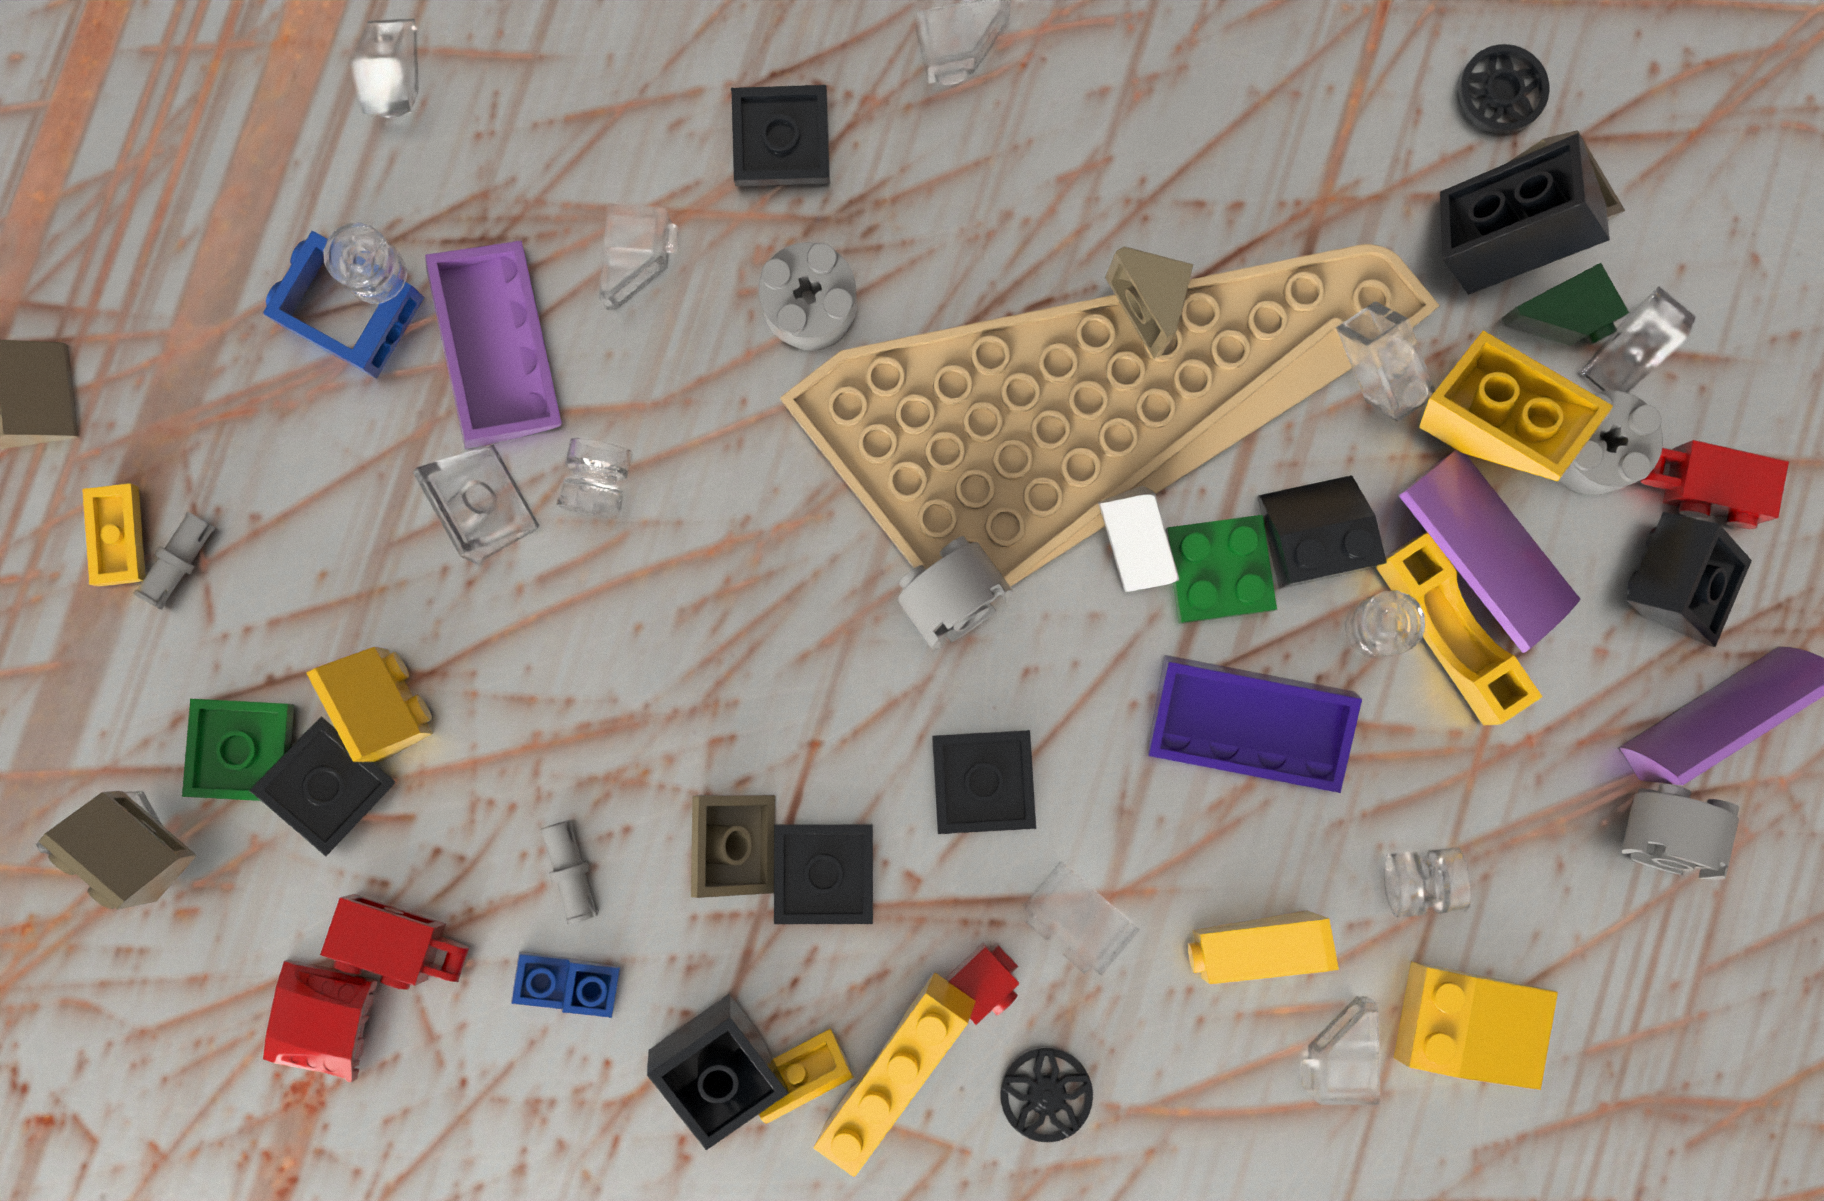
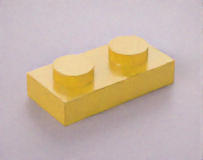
M130 483L82 489L89 585L107 586L142 582L146 574L139 486Z
M831 1028L773 1058L788 1087L789 1094L761 1112L759 1117L767 1124L854 1078L839 1041Z

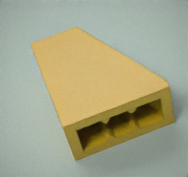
M1308 910L1193 930L1195 942L1188 943V954L1193 973L1200 972L1201 979L1208 984L1339 970L1330 919Z

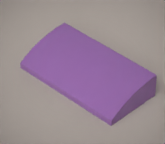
M522 241L426 254V270L464 448L468 449L499 443L560 427L562 425Z
M1455 449L1431 466L1399 495L1522 653L1528 651L1543 639L1581 600L1466 454L1460 453Z
M1779 646L1619 748L1639 780L1683 786L1824 696V658L1802 649Z

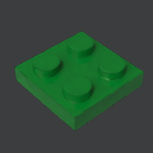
M1263 515L1167 527L1165 529L1179 576V581L1173 583L1179 624L1277 610Z
M190 699L182 797L260 801L249 790L291 747L294 704Z

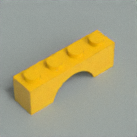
M1428 532L1411 539L1387 555V563L1376 567L1483 725L1503 724L1543 697L1515 655L1501 648L1476 621L1460 593L1457 583L1458 572Z
M934 972L907 1009L902 1020L862 1078L854 1086H851L827 1119L813 1148L855 1177L967 1026L976 1001Z

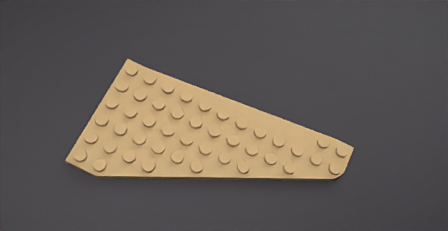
M1361 244L1190 279L1177 331L1163 354L1153 359L1116 295L841 350L782 395L780 400L913 568L923 565L925 569H928L942 559L940 551L953 540L964 536L969 543L978 542L1011 587L1104 528L1105 524L1098 504L1099 501L1142 485L1157 494L1397 341L1434 312L1440 305L1396 253L1382 246Z

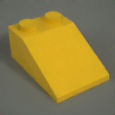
M1483 330L1429 398L1419 428L1460 453L1559 481L1610 413L1613 405Z
M1411 961L1393 1058L1409 1068L1457 1078L1541 1090L1558 992Z

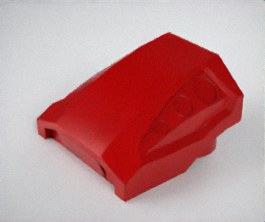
M285 960L273 998L265 1037L263 1060L324 1072L345 1078L348 1082L356 1080L359 1069L354 1067L359 1065V1058L364 1050L365 1038L362 1036L365 1022L369 1019L367 1012L373 1005V991L376 990L378 980L350 974L334 968Z

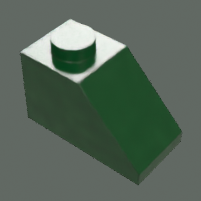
M1599 263L1515 307L1501 319L1506 327L1571 346L1587 338L1590 345L1617 332L1618 330L1614 322L1629 314V311L1602 263Z

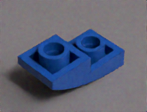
M519 952L511 1003L561 1009L563 1013L612 1018L620 968L584 960Z

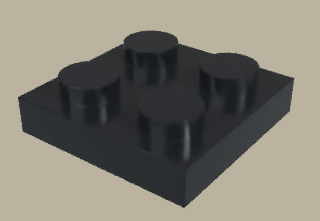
M826 85L731 88L735 186L830 183Z
M320 716L249 791L326 857L396 782L374 762H353L337 730Z
M1030 730L932 736L938 834L1036 829Z
M873 824L774 825V924H873Z

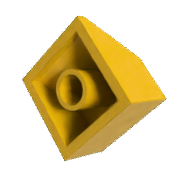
M374 646L316 667L306 673L353 762H383L433 734L427 723L432 720L431 713L424 700L418 694L412 695L405 682V679L409 677V672L403 660L396 652L390 654L388 649Z

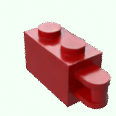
M1692 440L1673 448V450L1662 448L1657 464L1645 479L1640 480V482L1648 486L1665 489L1663 503L1680 507L1679 513L1684 516L1709 518L1710 514L1727 518L1726 524L1729 526L1756 529L1758 524L1779 517L1789 461ZM1665 463L1670 464L1668 476L1663 475Z
M352 894L339 898L320 955L335 960L333 967L338 970L358 975L363 974V971L367 970L382 975L380 982L387 986L409 990L410 985L416 986L427 981L429 975L446 981L459 982L470 947L442 937L446 923ZM438 949L447 951L443 965L433 963Z

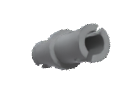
M187 511L185 518L166 547L160 546L154 554L158 559L133 594L162 610L165 602L184 573L191 574L195 567L191 564L211 532H214L216 528Z
M572 820L540 829L544 836L553 871L549 872L551 882H557L567 916V924L580 922L598 915L585 874L590 871L587 861L582 862L572 828Z

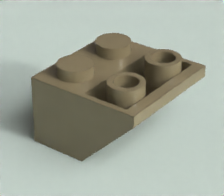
M123 791L101 792L46 832L38 841L51 852L48 858L53 865L69 875H78L90 886L87 891L96 902L109 909H114L115 907L117 910L157 902L197 856Z

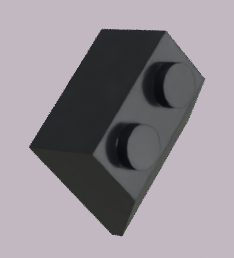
M1352 475L1257 496L1279 589L1370 570L1387 563L1376 516Z
M1663 512L1657 527H1654L1647 537L1646 553L1639 569L1629 579L1626 601L1643 617L1705 645L1716 647L1752 560L1720 524Z
M730 994L648 1050V1078L705 1150H708L789 1094L788 1087L758 1030Z

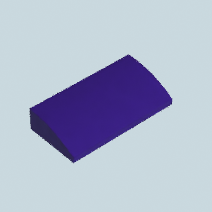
M1165 655L1154 709L1148 756L1341 793L1362 698L1355 691Z

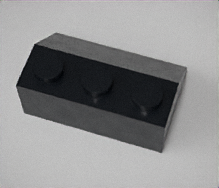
M1579 133L1440 191L1442 260L1468 295L1610 240L1606 204L1583 139Z

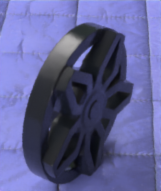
M1510 44L1494 45L1478 52L1465 66L1458 82L1460 104L1465 114L1474 123V126L1483 131L1487 130L1499 134L1520 131L1534 122L1544 110L1550 92L1548 75L1542 63L1526 49ZM1497 56L1502 65V68L1498 70L1495 68ZM1509 56L1522 61L1530 69L1514 70V65ZM1489 58L1487 73H1472V70L1479 62ZM1536 78L1529 85L1525 86L1524 79ZM1480 82L1484 87L1483 89H1478L1469 83ZM1538 86V100L1533 110L1529 99L1524 95L1529 94ZM1470 96H1472L1475 99L1483 97L1485 99L1479 103V107L1477 109L1473 104ZM1515 104L1520 106L1525 117L1514 110L1513 106ZM1488 105L1495 108V112L1490 118L1484 116ZM1505 110L1506 117L1514 122L1502 123L1497 122V120L1503 115Z
M1042 1046L1021 1053L1009 1064L1002 1077L1000 1100L1008 1122L1017 1132L1034 1141L1056 1142L1072 1136L1085 1123L1092 1108L1093 1088L1087 1071L1076 1057L1060 1048ZM1045 1056L1049 1058L1052 1068L1051 1073H1041ZM1056 1057L1071 1064L1078 1073H1067L1058 1078L1060 1070ZM1036 1058L1033 1067L1035 1076L1033 1078L1028 1074H1014L1025 1062ZM1068 1082H1083L1080 1087L1072 1092H1066L1064 1086ZM1010 1083H1027L1026 1093L1019 1092L1010 1086ZM1008 1093L1019 1101L1028 1100L1021 1107L1018 1119L1010 1108ZM1084 1093L1083 1105L1076 1117L1072 1106L1066 1100H1075ZM1061 1109L1067 1112L1070 1120L1068 1126L1056 1118L1055 1114ZM1031 1110H1034L1038 1113V1118L1026 1127L1027 1115ZM1046 1115L1049 1116L1050 1123L1059 1129L1054 1132H1038L1035 1130L1044 1124Z

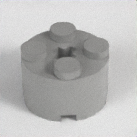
M804 242L793 244L776 253L762 268L759 281V300L765 320L776 337L798 349L816 351L836 344L845 336L853 323L858 307L856 283L850 266L834 248L825 243ZM811 291L815 295L816 302L807 304L806 300L802 298V293Z
M1607 390L1595 393L1594 395L1613 405V408L1560 478V481L1567 488L1577 493L1602 495L1645 479L1657 464L1663 446L1661 415L1655 407L1648 405L1637 396L1624 391Z
M964 536L953 540L940 551L942 559L928 569H925L923 565H919L905 574L898 582L903 588L898 597L899 604L933 650L942 648L939 638L946 635L952 643L980 625L997 611L991 603L999 595L1006 602L1014 592L978 542L969 543Z
M1660 784L1658 791L1640 788L1633 798L1621 853H1630V859L1666 872L1682 875L1683 870L1693 871L1694 868L1700 869L1698 878L1707 880L1725 879L1739 822L1737 817L1739 806L1718 799H1708L1707 803L1691 799L1690 790L1671 784Z

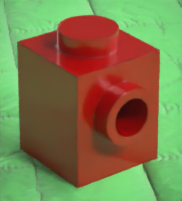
M983 942L945 980L976 1001L970 1019L977 1025L991 1011L996 1016L1001 1014L1017 998L1018 994L1014 989L1020 983L1013 972L1019 966L999 945L991 951Z

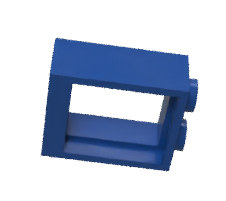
M311 231L308 238L301 241L295 247L290 259L291 266L283 280L275 283L270 289L266 298L267 306L263 314L285 329L377 379L425 297L409 283L320 234ZM327 256L388 289L353 349L292 316Z

